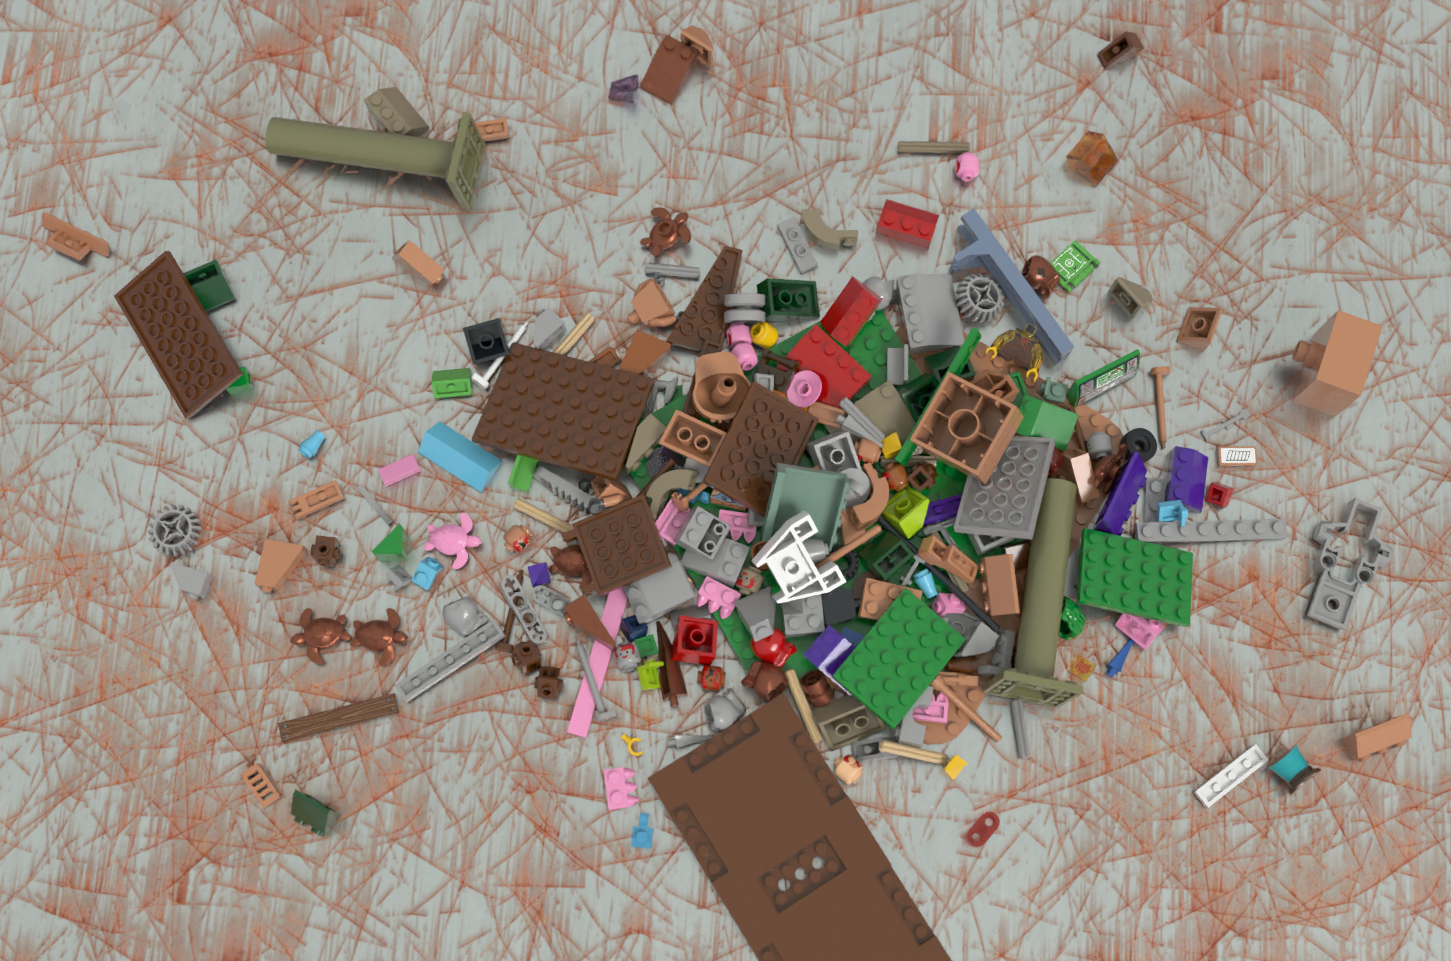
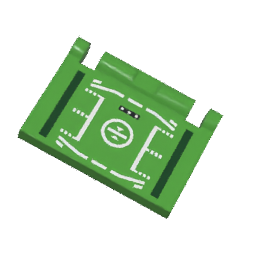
M1076 240L1050 262L1060 277L1059 284L1067 293L1072 290L1067 285L1068 283L1075 288L1095 269L1090 264L1091 262L1096 267L1100 265V261L1095 259Z

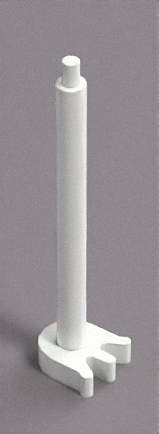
M527 321L518 328L508 342L509 349L512 342L516 343L527 329L526 326L529 324ZM506 356L496 358L483 377L474 373L471 377V382L487 390L490 386L487 381Z

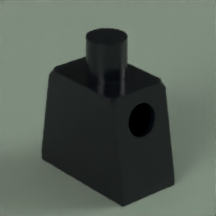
M833 589L830 592L821 594L825 629L829 625L833 627L855 620L856 610L860 608L861 598L854 599L852 590Z

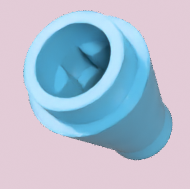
M316 430L299 444L298 451L308 459L312 456L314 457L322 441L325 439V435Z
M928 569L913 575L915 578L914 582L926 595L927 599L938 594L932 573Z

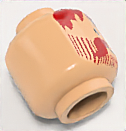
M850 754L844 757L839 756L833 764L835 766V776L845 784H855L864 773L862 771V764Z

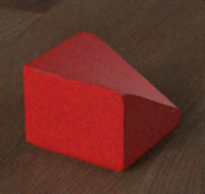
M1212 482L1205 501L1226 507L1229 504L1234 488L1218 482Z

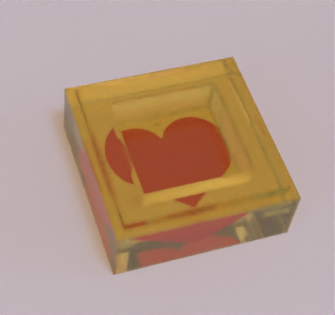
M1079 655L1068 672L1081 681L1086 682L1096 665Z

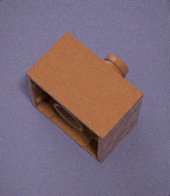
M1338 310L1313 334L1312 341L1310 340L1307 343V341L1299 340L1292 359L1300 362V366H1303L1292 401L1336 417L1358 399L1362 394L1383 326Z
M948 372L910 441L919 450L986 485L1024 416L1017 406Z

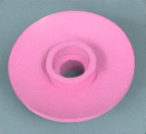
M809 370L795 374L787 391L788 400L800 408L812 405L818 399L822 389L819 376Z

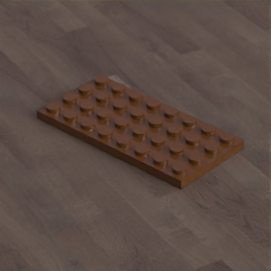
M170 251L163 252L114 295L185 419L193 417L243 375Z

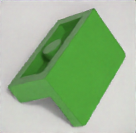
M470 368L433 371L431 383L434 398L472 395Z
M517 455L508 481L510 488L529 493L534 478L533 473L537 469L539 460Z

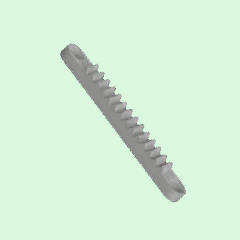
M541 466L537 467L533 473L534 478L551 488L553 495L558 493L560 499L565 497L567 503L571 501L572 506L578 505L579 510L584 508L585 514L590 513L591 509H588L589 501L594 497ZM600 506L599 512L609 509L611 507L604 508L603 506ZM661 538L662 541H663L664 547H666V546H667V542H666L663 538Z

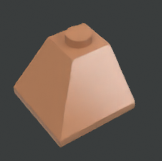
M694 25L682 30L681 42L697 50L698 61L712 68L713 47L707 32Z

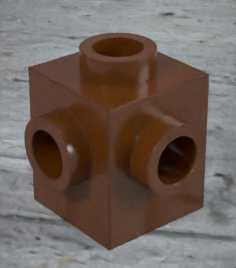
M925 461L922 465L918 462L911 468L912 474L907 477L910 484L921 492L924 488L929 490L937 482L934 479L939 475L936 473V468L931 463L928 464Z
M316 535L315 544H312L311 556L318 562V565L329 566V564H336V559L340 557L341 549L337 538Z
M531 640L520 642L513 647L511 660L515 667L518 666L522 675L541 668V652L538 646H534Z
M541 666L539 676L535 677L534 688L538 689L537 697L557 699L558 692L563 689V679H560L561 668Z

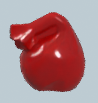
M775 627L773 634L757 642L751 638L750 644L753 653L763 662L773 664L779 668L783 667L789 656L797 652L796 646L786 642L783 632Z

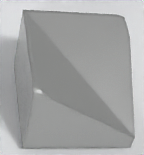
M894 279L883 283L890 299L888 306L899 302L893 287Z

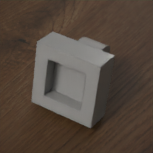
M400 565L389 569L385 574L388 577L386 584L391 582L395 584L394 591L409 584L412 580V577Z

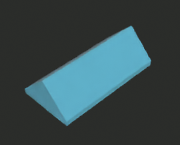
M440 421L426 431L418 450L419 454L482 493L503 463L502 460Z

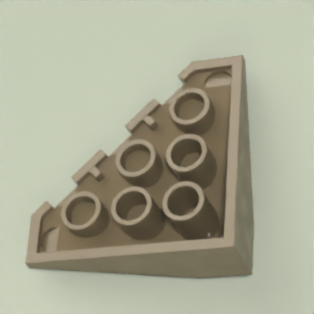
M890 380L854 403L885 435V438L897 432L902 446L916 424ZM824 424L829 434L841 430ZM850 433L852 442L860 441L861 437ZM916 448L912 455H921L924 452Z

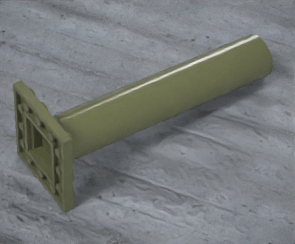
M463 112L462 118H459L458 135L454 137V142L280 117H272L270 119L265 139L266 148L270 154L443 178L448 183L463 212H470L486 146L469 112Z
M1048 478L1046 480L1030 544L1014 669L1007 668L985 683L982 693L1059 708L1080 696L1083 692V686L1077 685V682L1070 680L1061 682L1058 681V678L1054 677L1077 493L1076 484L1070 481L1056 478Z

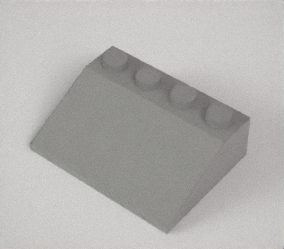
M911 274L897 277L896 289L909 355L954 348L956 346L961 347L964 343V337L951 274Z

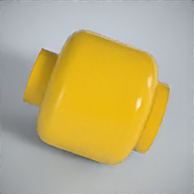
M758 322L751 328L752 342L761 348L768 349L777 342L778 331L769 323Z

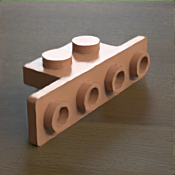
M46 212L42 214L43 227L54 232L47 240V246L79 261L91 250L105 257L109 255V243L104 239L98 238Z

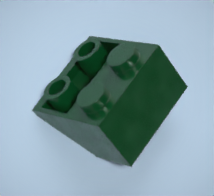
M216 259L183 273L206 312L235 300L225 273Z
M960 346L924 358L929 374L935 376L938 384H940L960 350ZM968 359L958 377L970 382L974 379L975 371L970 359Z
M885 530L861 550L857 556L880 581L886 582L912 559L914 553L901 539Z

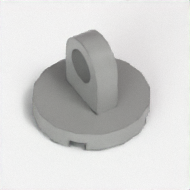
M857 468L842 469L838 473L847 474L848 482H851L849 494L846 493L845 495L846 506L853 507L862 504L870 493L871 485L869 478L863 471Z

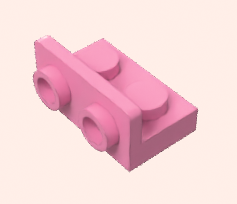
M1124 613L1115 624L1116 627L1145 650L1150 647L1157 635L1165 628L1160 621Z

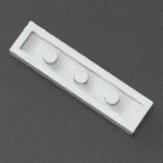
M1254 744L1195 790L1194 793L1202 804L1209 808L1269 759L1257 744Z

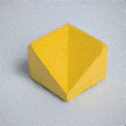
M897 432L881 441L883 444L882 451L886 459L897 456L902 448Z
M957 754L953 755L948 764L942 769V772L954 780L968 763Z

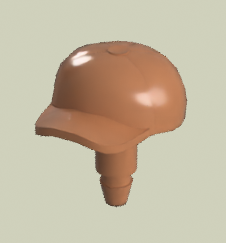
M726 351L706 354L699 357L696 363L695 387L692 393L693 405L703 418L710 420L712 423H729L734 419L751 384L745 377L740 363L734 354Z

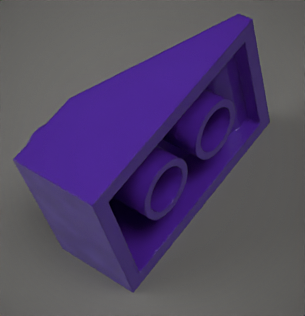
M829 625L803 655L851 696L846 689L832 678V675L855 647Z

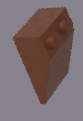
M666 34L646 71L640 88L672 104L698 62V51Z
M584 594L564 607L565 613L563 615L570 627L574 625L578 631L612 651L617 648L616 643Z

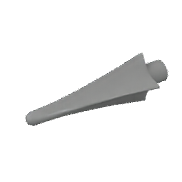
M840 414L836 419L837 422L842 424L841 430L849 431L851 434L878 444L880 448L883 447L881 442L868 433L850 415L845 418Z
M717 734L675 735L673 739H667V746H675L677 750L708 741Z

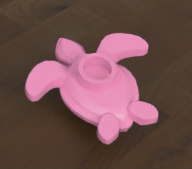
M466 513L460 514L461 527L455 524H447L439 528L432 524L427 526V530L430 533V541L426 542L424 549L431 551L436 548L446 555L457 554V558L452 565L454 569H460L466 564L468 560L466 546L477 547L482 543L477 536L467 535L472 530L473 523Z

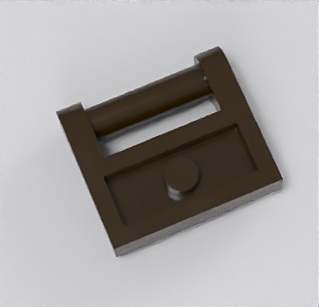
M764 349L755 373L774 375V389L786 394L799 368V361L786 359L772 353L769 349ZM771 360L788 367L787 373L769 366V361Z

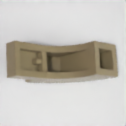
M802 209L801 221L808 237L817 245L828 250L839 251L840 244L844 246L857 244L858 230L832 229L823 222L820 209Z
M672 470L664 473L652 483L646 496L652 498L649 507L654 520H658L672 492L680 488L685 490L694 489L698 471Z

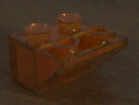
M1088 131L1066 156L1073 170L1094 186H1097L1118 162V158L1105 135Z

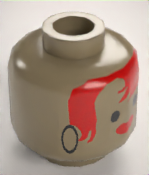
M752 566L742 568L735 583L740 589L739 593L746 596L757 593L764 580V577L761 575L762 571Z

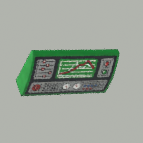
M1137 349L1074 381L1066 394V398L1071 406L1075 408L1135 377L1140 366V351Z

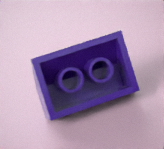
M1175 446L1170 451L1165 502L1181 500L1183 506L1187 507L1188 511L1202 512L1209 457L1195 449Z

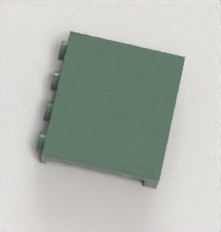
M777 463L761 530L762 541L768 542L771 536L773 537L787 520L805 511L810 515L818 530L817 533L807 539L823 540V543L828 544V549L831 552L833 545L837 543V528H840L842 523L841 511H844L846 507L845 495L846 493L849 494L851 482H848L847 474Z

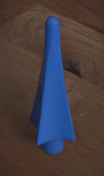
M1131 638L1106 666L1108 668L1106 672L1108 677L1113 678L1115 674L1121 672L1134 642Z

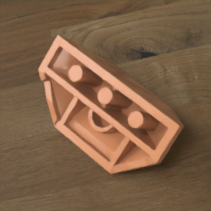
M986 370L970 382L1009 403L1014 401L1019 392L1010 375Z

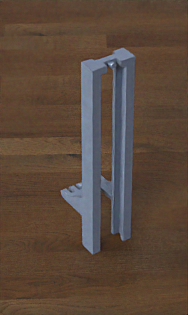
M975 209L962 215L961 221L964 225H959L957 231L968 247L954 255L949 269L950 273L954 274L962 268L984 267L991 278H994L993 281L999 283L998 288L1003 290V295L1027 327L1030 324L1036 328L1032 335L1052 363L1056 366L1067 359L1074 345Z

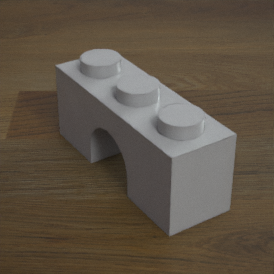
M927 687L903 717L900 726H896L894 737H897V743L917 748L922 747L926 726L916 723L912 712L917 708L928 709L930 707L933 687Z

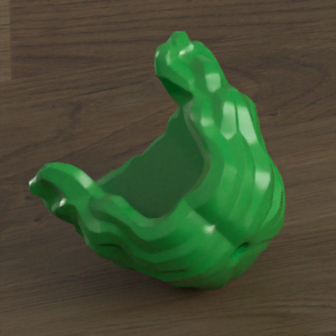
M1064 596L1059 637L1064 640H1071L1081 634L1085 626V616L1072 599Z

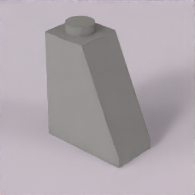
M770 586L734 602L741 621L755 642L772 635L774 631L776 601L772 597L773 593Z

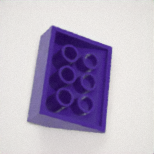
M1134 452L1123 464L1122 472L1110 490L1092 530L1118 536L1122 535L1124 528L1121 526L1124 521H1128L1132 513L1129 509L1132 504H1136L1140 496L1137 492L1139 488L1144 487L1147 481L1145 477L1147 469L1138 452Z

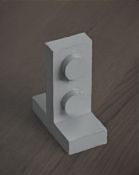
M997 631L999 637L996 640L997 644L992 657V666H979L978 674L994 678L1002 671L1010 668L1015 639L1014 631Z

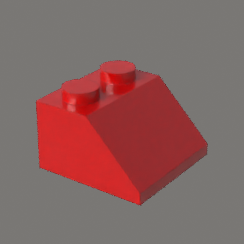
M680 615L673 640L672 660L711 665L716 658L718 621Z

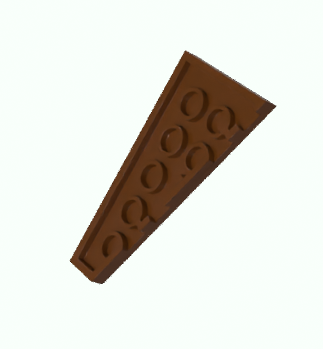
M724 246L666 342L699 352L702 351L705 339L723 344L727 323H724V312L731 309L724 306V295L734 294L743 250Z

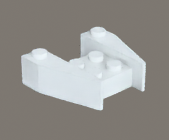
M805 511L787 520L752 559L757 568L764 563L768 565L781 588V591L772 595L777 603L827 593L846 582L840 569L832 560L816 569L802 541L817 533L818 530L810 515Z

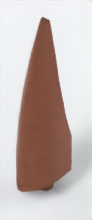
M657 621L659 662L664 663V666L660 667L659 672L662 699H669L671 707L679 706L677 698L687 696L688 693L678 661L672 660L673 646L660 621Z

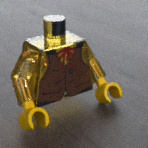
M1028 322L1024 331L1016 328L1014 331L1008 330L1000 334L991 344V347L986 349L984 356L987 352H991L993 356L990 360H993L998 355L1028 371L1026 380L1029 375H1034L1033 382H1036L1037 372L1043 361L1042 347L1039 345L1040 340L1034 337L1038 327Z

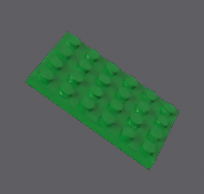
M1084 528L1081 533L1077 603L1188 627L1191 617L1193 553Z
M904 588L832 675V678L893 730L966 639L912 592Z

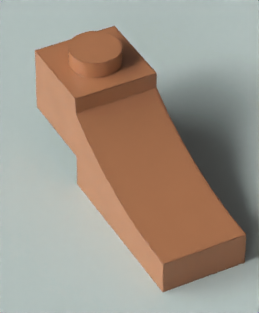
M935 536L923 538L917 554L928 564L939 566L955 574L966 583L974 582L979 566L955 546H946Z

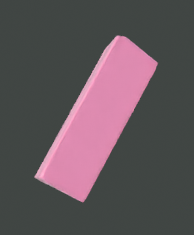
M411 454L378 469L384 485L387 487L420 472L421 469L414 454Z

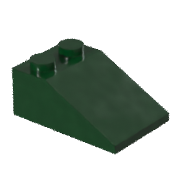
M767 278L757 284V294L765 295V306L759 308V310L765 312V321L780 322L820 317L816 281Z
M924 373L897 390L915 423H917L939 385L935 376Z
M298 790L294 791L291 814L295 816L294 821L303 826L307 823L312 827L311 831L319 836H322V834L329 835L341 814L309 794Z

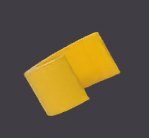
M625 733L620 737L628 745L631 755L638 757L644 754V752L635 753L631 750L632 744L634 742L643 741L642 739H632Z

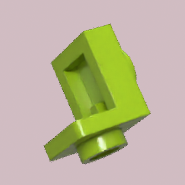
M655 659L644 661V665L637 667L642 690L660 688L657 668L664 666L663 662H656Z

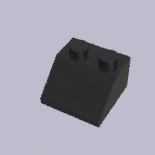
M501 317L463 328L473 365L510 355L507 335Z

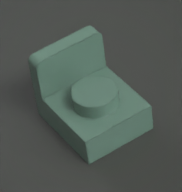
M1047 377L1045 382H1041L1039 393H1042V398L1045 401L1064 404L1068 385L1053 382L1050 377Z

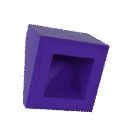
M546 562L527 567L533 588L538 585L552 583Z

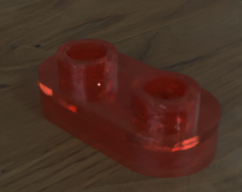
M994 812L983 813L967 831V843L972 847L984 845L999 827V817ZM987 818L991 819V826L985 824ZM974 833L979 835L978 841L973 840L972 836Z

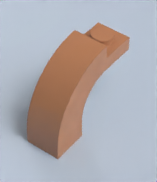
M871 463L864 464L861 468L870 481L869 500L853 506L848 514L856 532L873 525L882 514L889 499L886 477L878 479V473Z

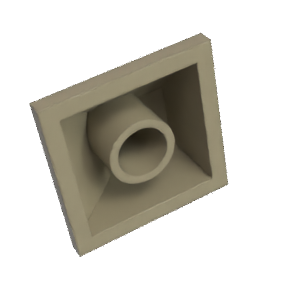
M1121 277L1115 279L1108 291L1132 319L1146 309L1154 300L1147 289Z

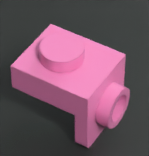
M939 593L931 606L932 610L941 618L946 613H963L966 609L964 603L953 593Z

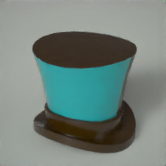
M1297 744L1268 767L1287 782V785L1290 787V795L1294 794L1306 781L1321 771L1320 768H1313L1307 763Z

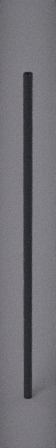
M806 445L803 452L812 460L808 446ZM880 515L877 522L887 531L901 539L917 555L919 550ZM927 562L923 564L994 632L1000 628L993 619L935 565H930Z

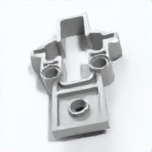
M1356 497L1349 502L1342 523L1320 521L1318 523L1313 539L1320 543L1314 561V567L1321 573L1307 616L1341 630L1347 629L1360 587L1371 583L1374 580L1378 566L1386 567L1392 557L1393 549L1374 534L1383 510L1382 507L1374 506ZM1358 509L1371 515L1362 543H1369L1375 549L1370 563L1367 561V557L1363 555L1356 559L1348 582L1333 575L1342 547L1336 546L1332 548L1330 546L1332 538L1330 532L1334 530L1339 531V534H1344L1349 531L1355 510ZM1323 559L1328 561V567L1323 564ZM1359 573L1365 576V581L1360 579ZM1329 600H1334L1337 603L1336 610L1329 608Z

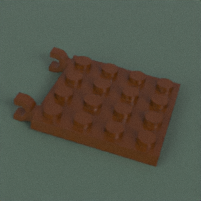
M644 494L572 524L573 530L561 534L563 541H566L567 544L573 542L576 538L578 539L593 583L580 587L582 594L586 597L596 592L598 596L605 595L672 567Z

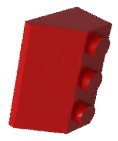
M886 199L876 233L929 249L939 215Z
M852 276L820 323L833 338L844 346H848L853 342L883 298Z

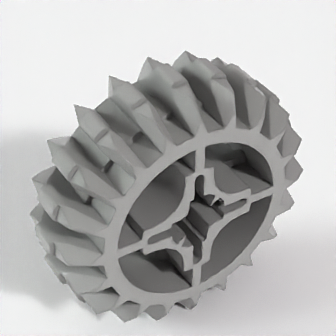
M974 273L962 279L955 291L957 294L955 300L959 301L957 306L962 308L960 313L965 312L966 318L971 317L972 322L977 320L978 323L983 321L986 323L995 319L1001 313L1004 302H1002L1004 296L1000 295L1003 290L998 289L999 283L995 284L993 282L994 278L988 279L987 274L983 276L981 273L976 275Z
M172 504L171 509L164 506V512L157 510L159 516H152L155 522L148 523L153 528L148 531V534L152 535L149 541L154 542L153 547L155 549L159 548L158 551L161 554L165 552L167 556L173 553L177 557L179 551L181 554L186 555L185 549L192 551V543L198 545L195 538H201V535L197 533L202 530V527L198 526L201 521L198 518L196 519L197 514L195 512L191 513V509L188 507L185 509L183 505H179L177 508L175 504ZM173 517H178L172 522H167L169 519ZM186 521H188L189 524L188 534L184 532ZM162 527H164L166 530V533L163 536L165 537L164 540H162L161 537ZM169 527L178 529L181 534L172 532ZM177 539H184L177 544L171 545V543H174Z

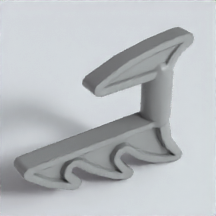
M674 377L671 381L654 379L655 383L647 401V407H645L643 412L645 417L653 413L658 388H666L663 402L665 404L669 403L676 389L678 378Z

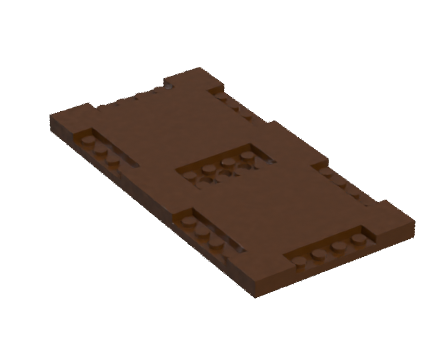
M784 693L648 777L650 784L759 961H952L895 873L891 863L849 796L846 795L804 728L805 726ZM815 857H820L823 860V866L820 869H816L812 865ZM798 868L806 870L807 875L803 880H799L795 876ZM781 879H787L790 883L786 891H782L778 887V882Z

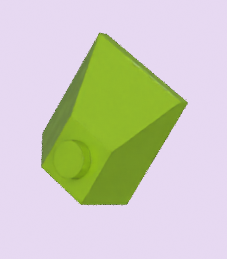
M906 486L888 500L882 516L903 536L909 539L923 527L929 499L911 487Z

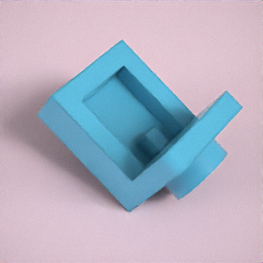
M1181 500L1157 504L1158 522L1178 520L1180 526H1185L1188 510L1187 507L1183 506Z
M426 557L420 561L411 581L428 591L431 589L438 572L444 566L437 559Z

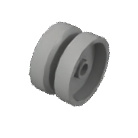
M753 293L724 295V306L733 308V310L724 312V323L742 322L744 324H756L758 322H765V312L754 309L765 306V295Z

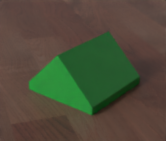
M398 524L371 552L380 562L408 561V533L402 525Z

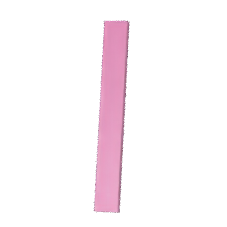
M627 586L609 593L601 618V622L614 642L616 641L628 601L624 590ZM594 641L589 664L600 693L612 650ZM584 674L567 733L584 738L587 737L596 707L586 674Z

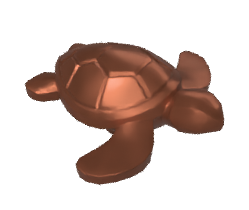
M658 207L651 210L650 213L661 218L662 221L653 226L649 238L641 239L640 244L645 247L650 246L655 257L660 255L661 250L674 245L680 237L683 238L685 244L690 242L691 232L686 226H682L688 221L687 212L679 213L672 220L669 211L665 208Z
M1126 444L1120 446L1116 455L1105 456L1097 462L1094 467V476L1096 478L1094 488L1098 489L1101 484L1106 483L1103 493L1108 494L1122 472L1120 464L1127 453Z
M570 545L561 550L555 546L550 548L551 554L554 555V564L549 568L550 573H556L561 570L570 576L582 575L579 589L593 582L580 545Z
M307 608L303 611L299 620L304 633L295 634L291 637L290 642L295 645L307 643L308 658L316 664H323L324 660L318 653V649L330 648L339 639L344 641L351 639L349 633L344 632L343 624L346 621V616L340 615L336 620L317 618L311 621L312 609Z
M392 608L386 610L387 622L372 620L362 624L359 620L353 621V626L357 630L355 631V638L350 642V646L357 647L362 644L371 651L383 650V655L379 660V665L382 666L387 665L394 658L395 651L391 643H403L408 640V636L404 632H394L400 620L398 614Z

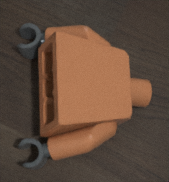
M657 272L654 275V279L650 278L638 285L634 298L631 300L635 310L628 314V318L633 324L641 320L644 324L652 327L673 325L679 321V316H682L684 311H680L677 316L674 315L676 312L661 288L665 283V278L658 280L661 277V273Z
M596 476L592 481L588 479H581L579 481V489L588 492L589 486H592L598 499L592 498L589 501L588 509H591V513H598L600 506L604 508L613 507L633 499L628 488L619 480L613 481Z

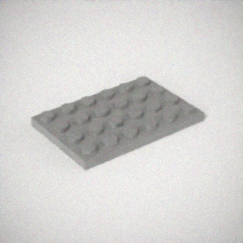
M1013 436L986 485L967 476L954 524V531L958 533L1032 539L1054 451L1055 440L1053 438Z

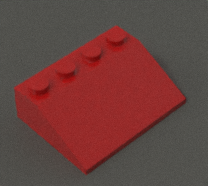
M817 324L802 337L785 357L789 360L799 361V368L796 374L809 370L819 376L822 389L815 402L843 409L839 405L843 398L847 397L851 401L871 379V375ZM781 364L776 367V369L786 373L788 371V367Z

